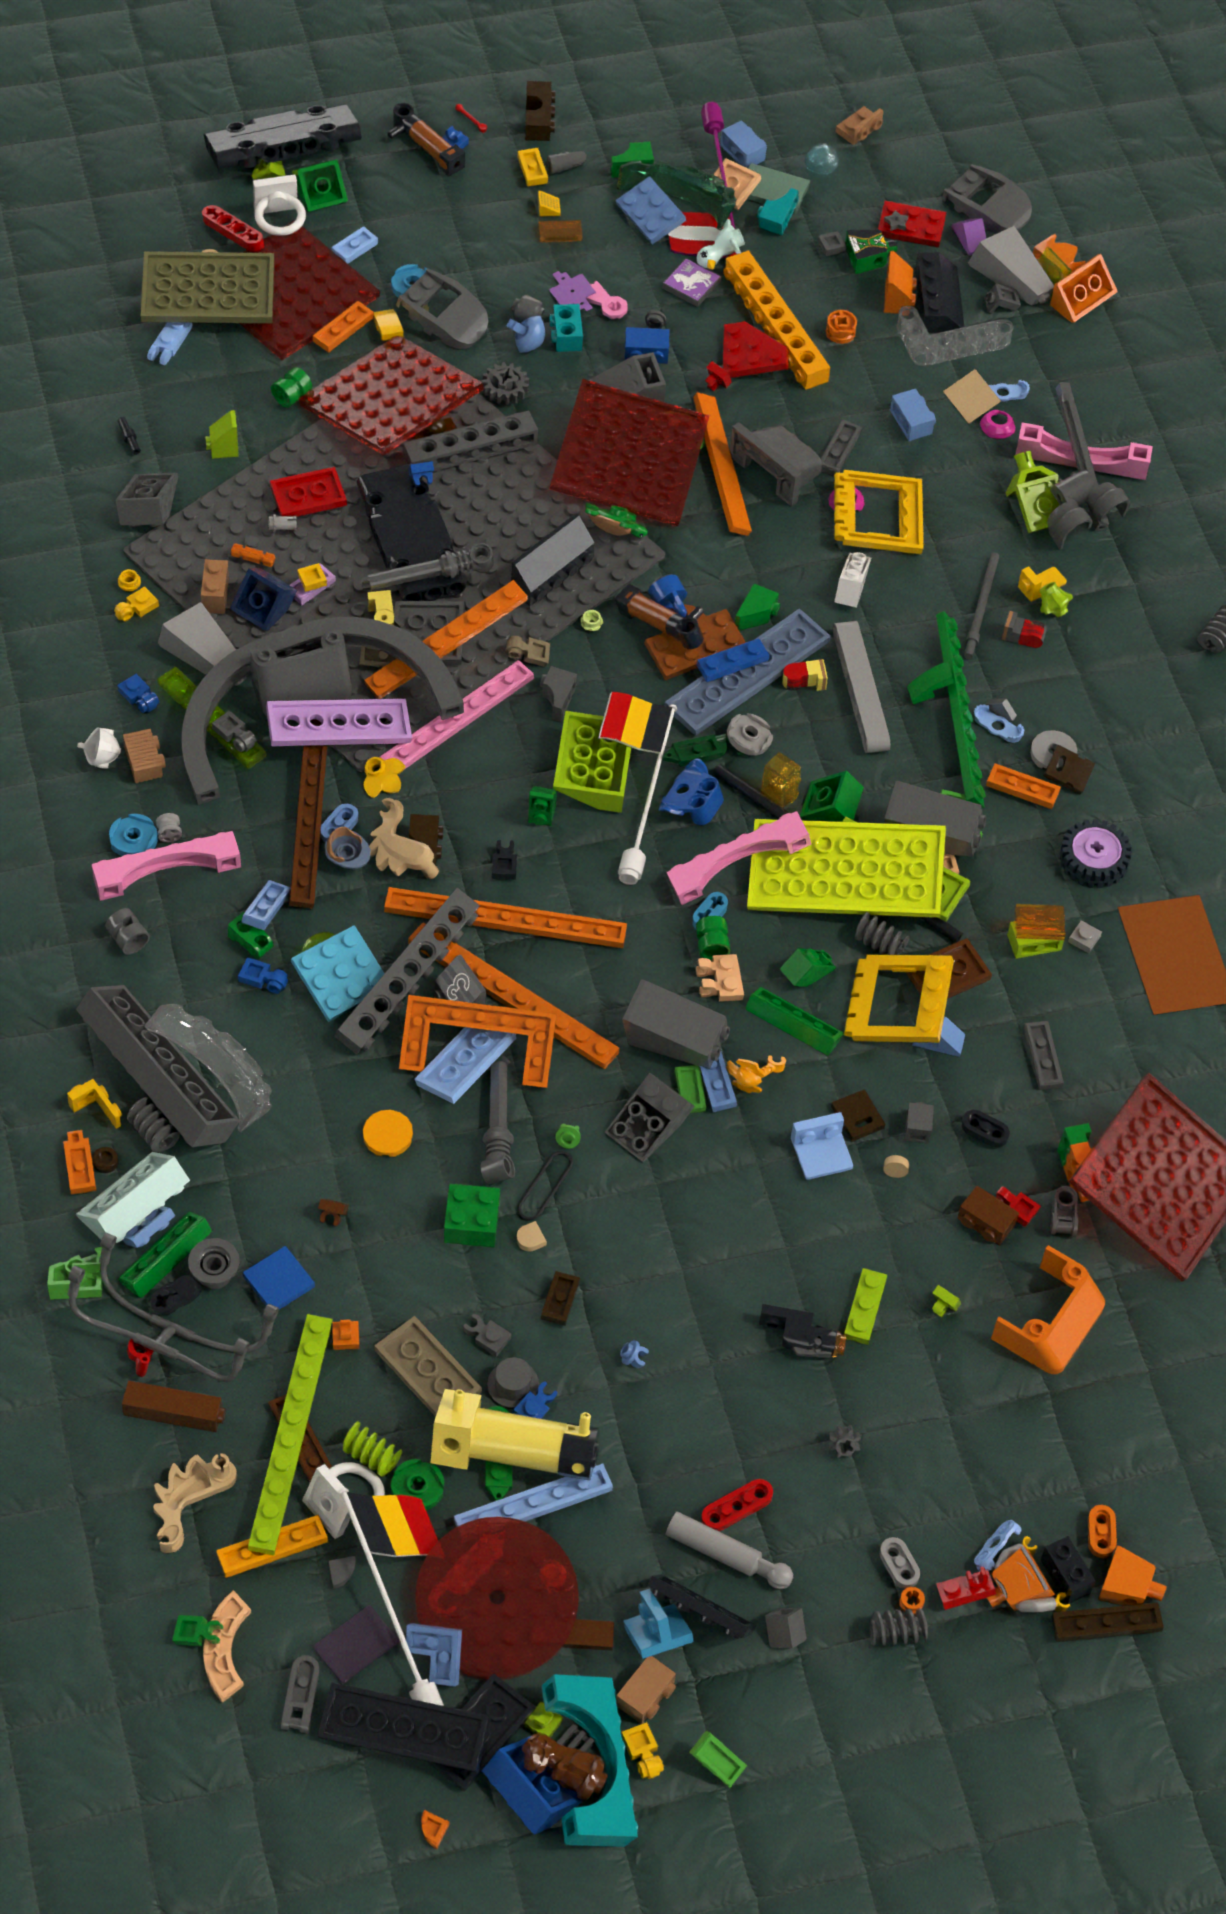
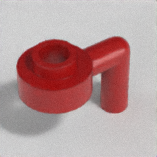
M130 1339L127 1355L132 1361L136 1362L137 1376L144 1377L147 1373L153 1350ZM136 1350H142L144 1353H138Z

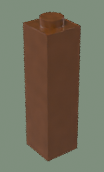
M129 1380L122 1401L124 1416L210 1432H217L218 1424H223L226 1414V1408H222L221 1397Z

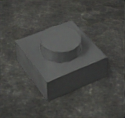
M838 231L818 236V243L825 256L845 252L846 245Z

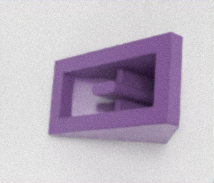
M982 218L953 223L951 226L968 256L973 255L980 241L986 239Z

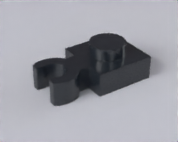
M498 840L496 843L497 854L493 853L492 879L516 880L517 854H513L514 841L510 840V846L503 848L501 840Z

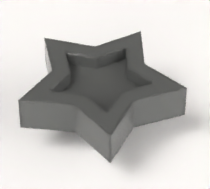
M895 210L892 215L884 217V221L890 225V231L897 228L906 230L905 222L909 216L900 215Z

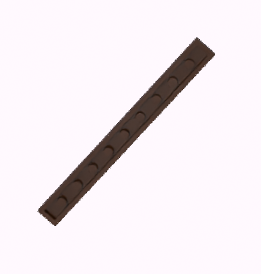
M310 720V723L314 726L322 725L319 720ZM303 745L289 906L310 909L314 907L327 745Z

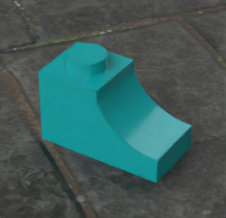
M790 188L779 199H767L764 206H760L757 212L759 228L783 235L799 202L798 190Z

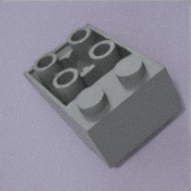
M654 352L632 356L589 381L601 414L617 411L619 405L630 409L665 402L666 383Z
M649 1073L605 1133L644 1162L681 1126L695 1106L658 1077Z

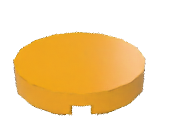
M381 1110L372 1114L366 1120L363 1127L364 1143L368 1150L375 1155L395 1157L404 1153L411 1145L413 1137L412 1124L402 1113L394 1110Z

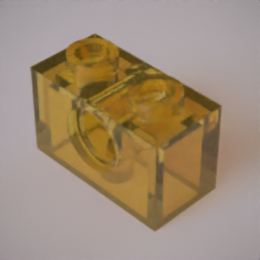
M778 752L764 766L761 793L782 808L789 802L793 803L799 795L798 786L801 782V766Z

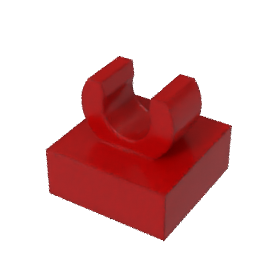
M713 361L706 367L709 376L705 382L708 383L707 387L715 391L720 384L727 388L732 383L729 373Z

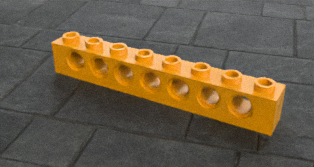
M748 250L726 258L724 268L726 279L730 280L733 284L735 292L742 297L746 308L751 310L755 321L758 324L760 323L764 329V333L787 347L789 353L788 368H791L795 374L797 382L801 383L805 390L827 383L830 374L829 364Z

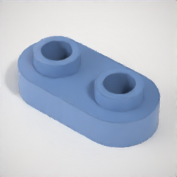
M351 804L339 805L321 825V839L326 843L330 836L329 834L338 827H347L352 830L358 822L357 808Z

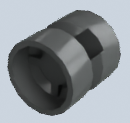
M121 909L112 914L106 921L105 929L116 940L123 953L127 955L140 951L149 942L150 934L139 923L138 918L130 909Z

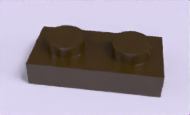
M555 1271L541 1313V1320L566 1326L580 1283V1277Z

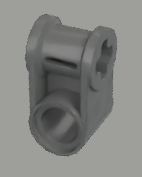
M1062 1186L1055 1193L1051 1205V1235H1055V1233L1071 1234L1072 1237L1077 1235L1078 1196L1076 1191L1069 1186ZM1064 1199L1068 1201L1069 1204H1064L1060 1200Z

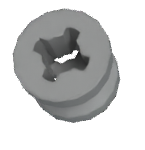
M166 813L156 819L160 841L170 843L181 838L182 831L179 827L180 820L178 815Z

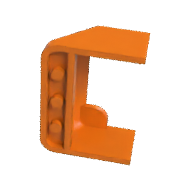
M1048 1245L1045 1249L1040 1269L1061 1280L1074 1290L1050 1325L1042 1320L1032 1319L1021 1330L1003 1318L998 1317L991 1339L1045 1372L1059 1374L1065 1369L1103 1312L1105 1299L1083 1265Z

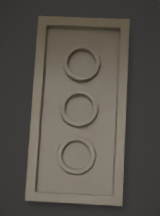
M415 1316L374 1346L375 1352L435 1417L445 1389L462 1390L466 1393L477 1395L482 1392V1387Z

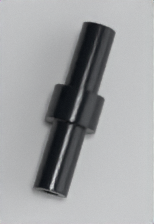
M120 417L117 422L122 430V438L129 445L132 453L137 455L141 452L136 441L137 436L134 430L130 428L126 418Z

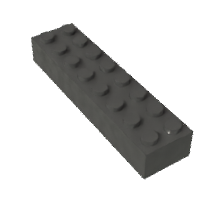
M125 985L90 987L76 1010L83 1017L84 1022L94 1030L97 1037L110 1049L112 1055L126 1068V1072L137 1081L140 1088L153 1100L155 1106L169 1119L170 1124L180 1132L185 1142L191 1145V1147L226 1143L240 1120Z

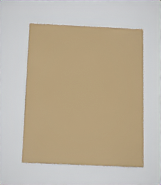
M976 369L943 391L968 424L1001 402Z

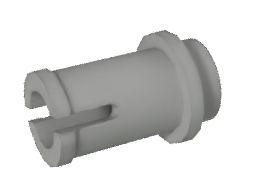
M273 514V516L268 517V528L273 530V532H276V530H296V516H276V514Z

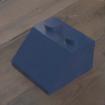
M248 568L230 609L263 630L268 631L288 611L297 590L262 568Z

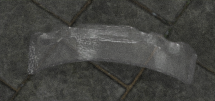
M166 1004L161 1005L144 1027L148 1031L159 1034L187 1050L219 1079L236 1106L240 1120L237 1129L240 1132L271 1109L272 1104H270L269 1095L272 1093L270 1085L263 1081L262 1075L264 1072L231 1035L227 1032L217 1031L212 1026V1021L204 1016H192L184 1012L183 1006Z

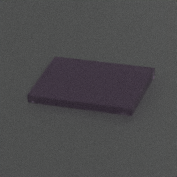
M369 1605L321 1641L317 1642L313 1648L343 1684L392 1647L396 1646L399 1643V1639Z

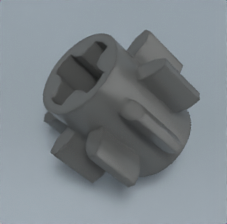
M838 1425V1429L835 1432H829V1437L832 1440L828 1443L829 1449H836L838 1458L841 1455L852 1458V1453L855 1450L860 1451V1446L857 1442L861 1439L859 1432L853 1433L852 1425L848 1427Z

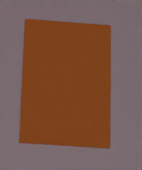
M1200 895L1118 907L1154 1015L1226 1004V969Z

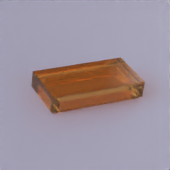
M581 220L539 221L540 242L582 241Z

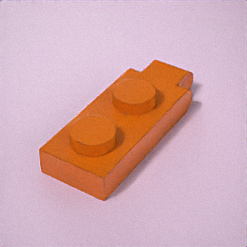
M82 1130L67 1132L68 1141H63L71 1195L96 1191L89 1137L83 1138Z

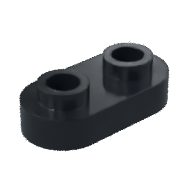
M969 1110L963 1116L962 1129L968 1135L996 1148L1002 1147L1007 1143L1010 1131L1003 1122L979 1110ZM992 1135H997L1000 1138H994Z

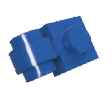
M137 674L117 685L118 691L131 705L136 703L142 713H149L157 708L159 704L157 695L150 691V687Z
M247 957L238 975V982L260 989L265 982L270 992L279 994L288 983V975L279 969L270 972V964Z

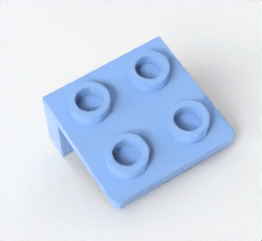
M841 1112L793 1123L791 1141L806 1180L853 1169V1162L842 1136L844 1119Z

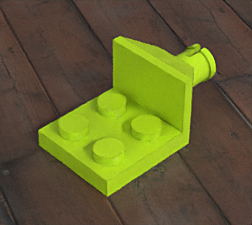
M1026 451L1025 454L1022 452L1014 456L1018 466V473L1013 476L1005 492L1007 497L1017 495L1028 533L1047 529L1049 515L1060 506L1050 491L1051 487L1059 480L1057 473L1043 466L1036 467L1031 451Z

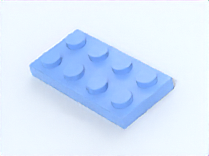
M464 1027L415 1078L417 1086L454 1104L515 1041L516 1035L515 1033Z

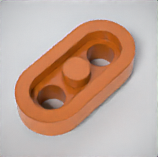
M1097 1505L1091 1509L1088 1516V1546L1094 1556L1107 1558L1113 1554L1117 1545L1116 1516L1110 1507ZM1097 1519H1103L1105 1523L1100 1524L1097 1522ZM1102 1543L1106 1548L1102 1549L1097 1544Z

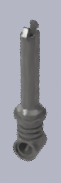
M483 542L474 544L468 549V552L466 550H462L463 553L457 551L456 555L454 552L451 553L447 550L437 560L369 574L361 579L362 588L375 590L438 575L454 579L456 575H459V571L464 574V570H467L468 573L470 569L485 573L493 567V552L491 547ZM480 555H484L487 557L484 560L477 559V557Z
M502 1056V1061H494L488 1068L490 1071L489 1129L483 1135V1143L486 1145V1159L481 1162V1173L485 1182L489 1185L515 1176V1166L510 1157V1146L513 1144L514 1136L507 1129V1065L511 1064V1061L505 1056Z

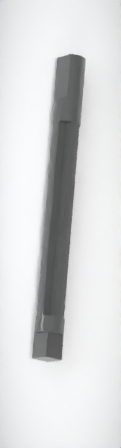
M1059 383L1056 387V392L1078 471H1088L1098 486L1070 383ZM1088 505L1094 529L1096 531L1105 530L1109 525L1107 515H1105L1103 522L1100 523L1092 508Z

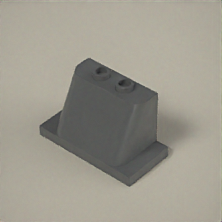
M739 422L732 426L731 457L744 468L751 464L752 458L778 479L776 495L791 507L798 502L799 489L821 474L822 462L819 456L810 446L805 445L795 434L790 433L783 426L775 425L752 432Z

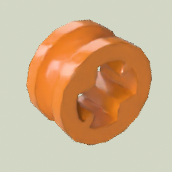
M908 1587L903 1590L899 1602L901 1609L904 1612L906 1609H911L913 1614H915L916 1609L923 1608L925 1602L924 1593L916 1587ZM907 1596H909L910 1599L912 1596L916 1597L917 1605H915L914 1602L913 1605L908 1604Z

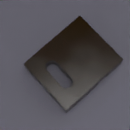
M1057 745L1043 776L1081 795L1095 763L1086 758L1082 759L1078 757V754ZM1062 758L1064 764L1059 772L1056 770L1059 759Z
M865 1089L833 1101L831 1104L834 1113L841 1112L844 1119L843 1128L852 1142L885 1129L886 1124ZM866 1121L872 1122L862 1127H856V1125Z

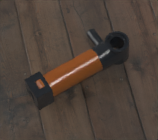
M399 103L394 106V128L388 131L387 135L389 138L393 139L401 133H406L440 163V169L449 177L465 168V152L458 145L451 146L414 113V108L409 103Z
M628 584L614 598L620 614L629 619L636 617L681 641L684 648L695 649L703 643L704 638L697 621L704 613L700 606H697L687 617H683L643 596L641 589L631 584Z

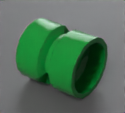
M293 367L284 375V379L279 378L271 385L273 397L280 405L286 408L291 407L299 398L312 390V382L309 376L298 367Z
M707 916L698 920L696 923V933L700 957L712 961L713 955H729L731 949L727 936V921L721 916Z

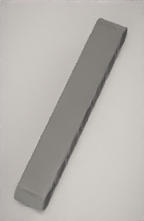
M857 621L834 623V640L865 753L889 751L890 736L859 624Z

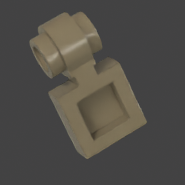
M511 636L506 641L505 651L510 658L517 659L524 654L525 662L545 667L549 663L550 643L531 637L523 642L521 637Z

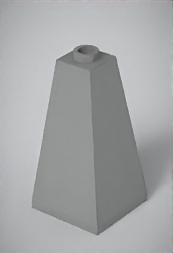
M1015 226L980 241L968 261L972 268L999 285L1016 289L1018 297L1031 306L1037 303L1043 304L1051 298L1050 295L1053 292L1054 285Z
M201 602L162 625L158 640L160 647L206 675L219 661L236 650ZM243 677L241 680L235 683V686L244 682L247 677Z

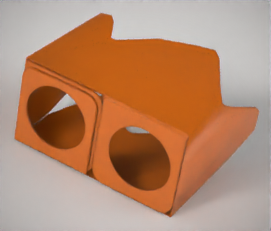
M1053 234L1034 247L1033 255L1045 273L1056 282H1059L1085 264L1086 261L1074 262L1078 247L1068 243H1055L1057 235Z

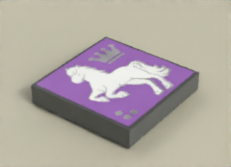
M685 258L662 283V288L698 307L721 282V276Z

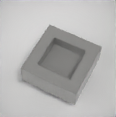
M1080 921L1069 937L1068 942L1090 953L1100 939L1102 931Z

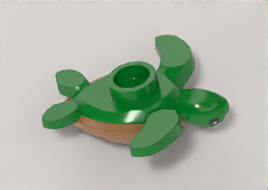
M586 503L585 513L601 530L617 536L631 533L635 537L641 538L647 535L648 530L635 522L636 514L619 506H611L610 510L599 509V507L593 504Z

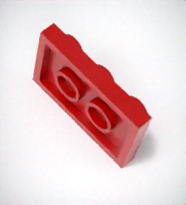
M885 201L878 229L882 232L884 238L939 248L947 212ZM895 210L900 215L909 216L905 222L906 230L897 228L890 231V225L884 221V217L892 215Z
M335 467L270 480V488L280 516L297 517L347 506V499Z

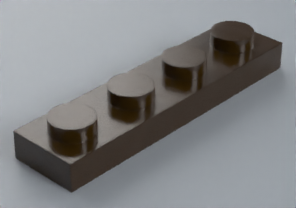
M1159 1603L1053 1612L1051 1616L1056 1642L1162 1632L1164 1628Z

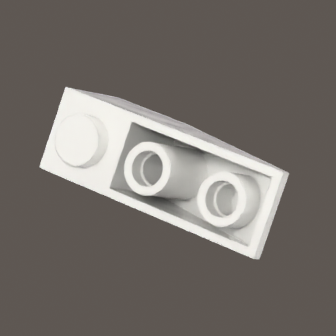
M859 552L849 553L839 578L835 603L857 607L871 562L870 557H866L865 554Z

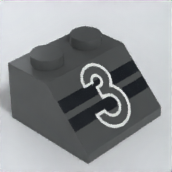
M461 954L456 956L436 978L435 991H433L434 998L486 1005L485 988Z

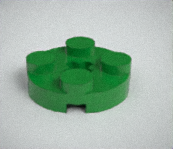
M411 1459L399 1465L395 1470L391 1480L392 1495H407L420 1498L426 1511L436 1506L443 1498L444 1477L435 1464L421 1462V1459ZM413 1481L424 1483L425 1485L422 1486V1490H413Z

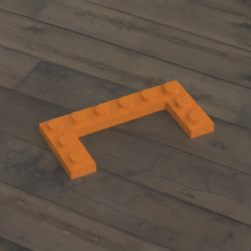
M408 995L399 1069L420 1072L425 1069L430 1023L528 1035L522 1085L547 1088L557 1014Z

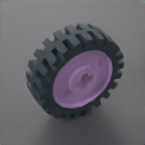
M1089 819L1084 820L1082 824L1078 822L1074 827L1071 826L1064 835L1059 854L1061 867L1064 868L1066 875L1071 874V880L1075 881L1078 878V884L1082 886L1085 882L1088 883L1089 888H1093L1094 884H1097V888H1103L1104 883L1107 887L1112 886L1113 882L1116 884L1120 878L1124 877L1128 869L1132 853L1131 843H1128L1129 839L1127 836L1123 837L1124 832L1121 829L1116 831V825L1111 824L1108 827V821L1103 820L1102 824H1099L1098 819H1093L1092 824H1090Z

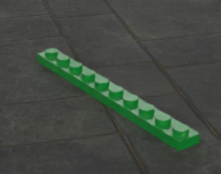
M943 611L936 614L943 661L948 662L955 682L947 686L966 801L981 805L983 809L985 808L983 800L985 798V791L981 786L980 779H982V773L977 763L979 754L974 745L976 736L971 727L973 717L968 708L970 699L965 690L967 680L962 672L964 662L959 654L961 644L956 635L958 626L955 619L950 618Z

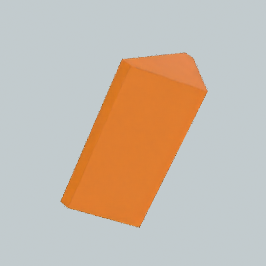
M1096 255L1054 284L1050 306L1072 323L1118 292L1102 255Z

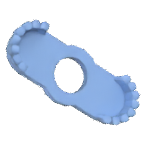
M1019 380L1017 384L1011 385L1005 383L988 385L1003 402L1024 399L1030 389L1029 384L1022 380ZM1006 389L1009 394L1007 396H1000L997 390Z
M980 704L975 708V722L986 728L992 735L999 736L1011 743L1021 740L1024 734V727L1021 724L1016 727L1008 722L1005 717L997 716L989 711V705ZM996 721L1002 722L1005 728L1003 730H995L992 727V723Z
M1008 1520L1001 1524L985 1542L982 1550L974 1560L979 1572L980 1567H984L988 1571L992 1570L995 1566L993 1558L1005 1546L1011 1534L1014 1532L1016 1535H1019L1022 1531V1528L1013 1520ZM1001 1539L996 1546L990 1548L993 1542Z

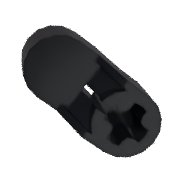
M183 1275L173 1283L162 1286L152 1295V1309L162 1315H170L178 1308L190 1304L200 1295V1282L191 1276Z

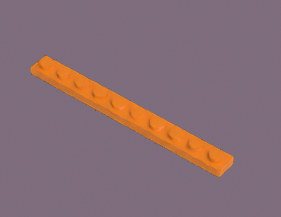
M389 887L384 912L431 919L449 896ZM474 900L480 906L476 911V914L479 916L472 926L617 948L624 947L627 923ZM448 916L451 922L459 923L456 916Z
M424 922L408 938V944L413 941L426 925ZM433 933L437 940H444L442 934ZM451 942L447 946L449 952L441 962L436 960L439 964L447 967L456 956L461 954L485 988L486 994L506 1007L557 1014L554 1037L604 1070L619 1054L620 1048L457 943ZM420 950L422 953L429 956V954L426 951Z

